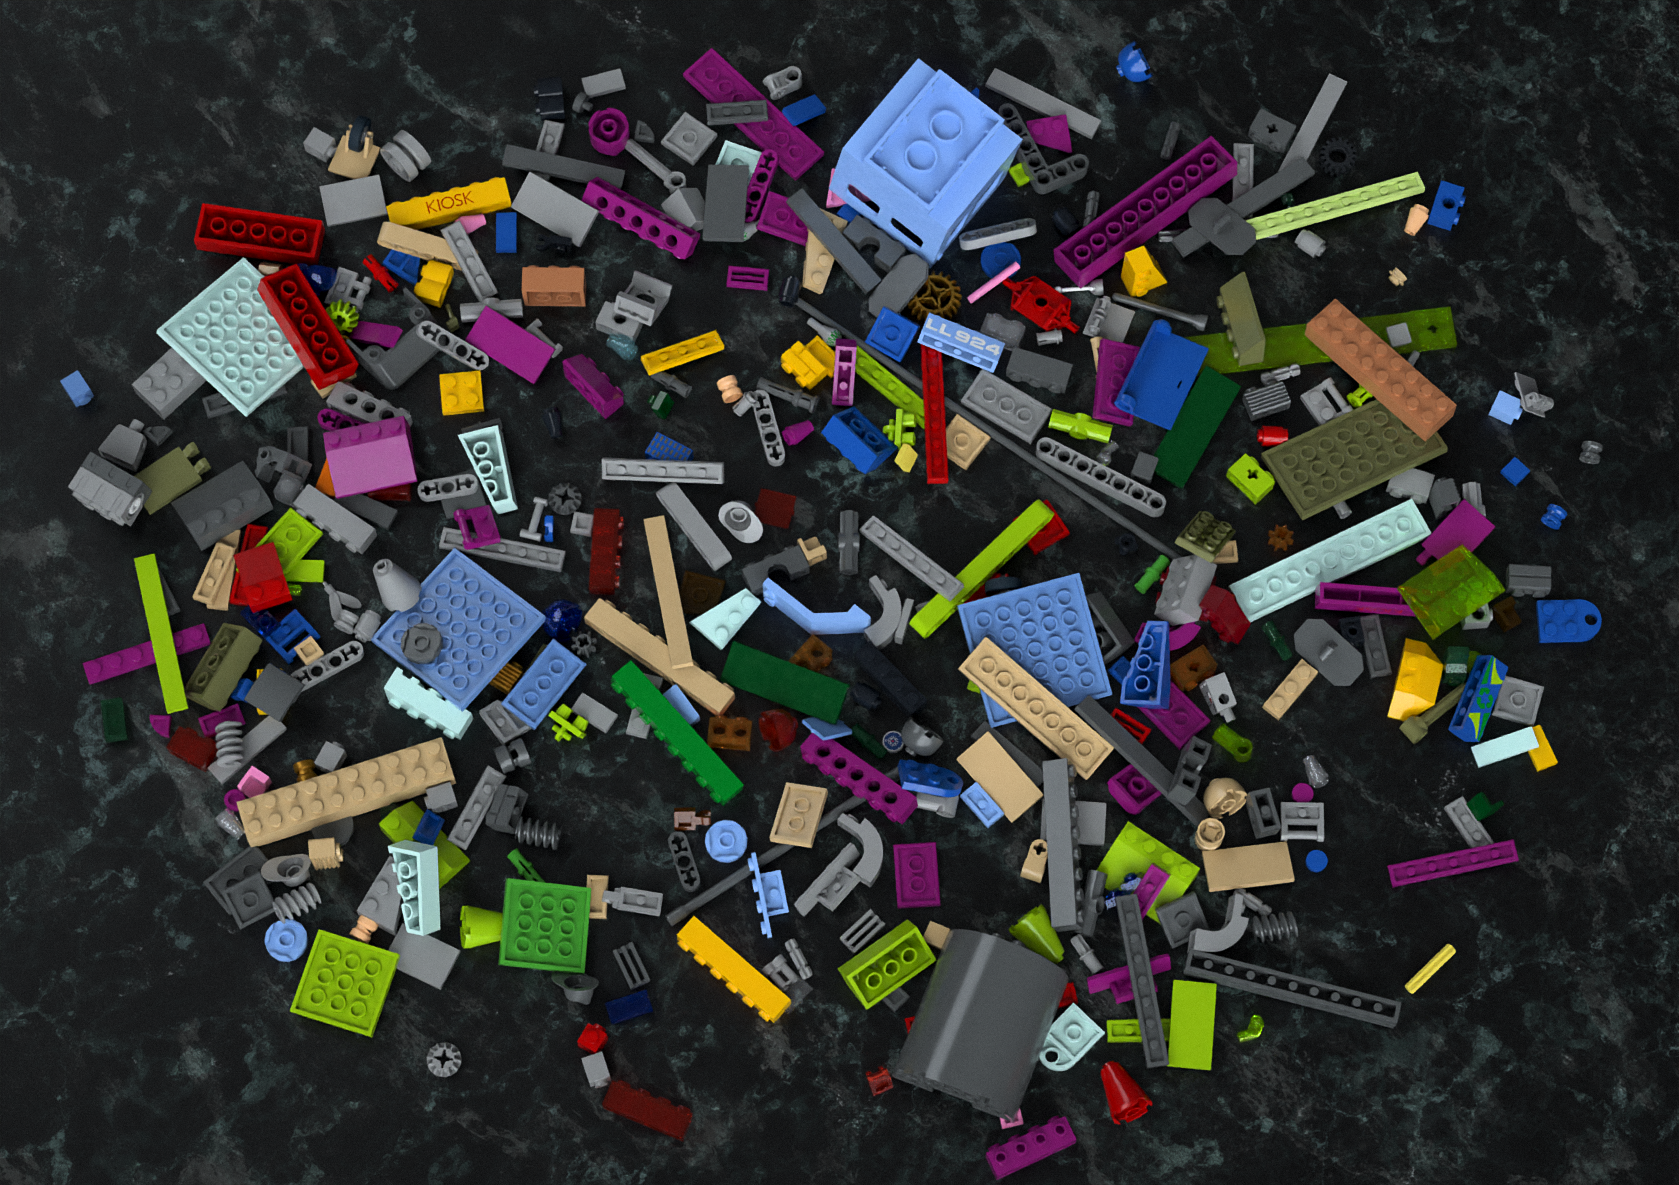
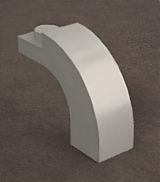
M877 575L869 579V587L883 607V614L876 623L864 630V638L867 642L871 641L880 651L895 636L901 618V601L895 587L889 590L883 579L879 580Z
M842 813L838 818V826L856 837L864 850L863 857L854 868L853 873L858 875L862 883L871 888L882 868L883 845L880 835L866 818L861 824H858L859 821L850 814L847 816Z
M1234 894L1229 897L1225 923L1219 931H1207L1197 928L1190 932L1187 953L1189 949L1216 954L1231 947L1241 938L1249 918L1241 917L1245 910L1244 895Z

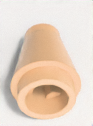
M1419 204L1411 207L1404 231L1415 236L1428 219L1429 210Z

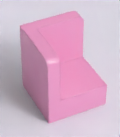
M251 766L237 787L244 795L251 798L264 794L272 784L269 776Z

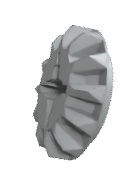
M448 1042L437 1043L434 1047L430 1048L426 1057L428 1068L439 1077L453 1075L459 1069L462 1060L458 1048ZM445 1051L447 1058L451 1060L446 1061L442 1068L441 1061L435 1058L442 1057Z

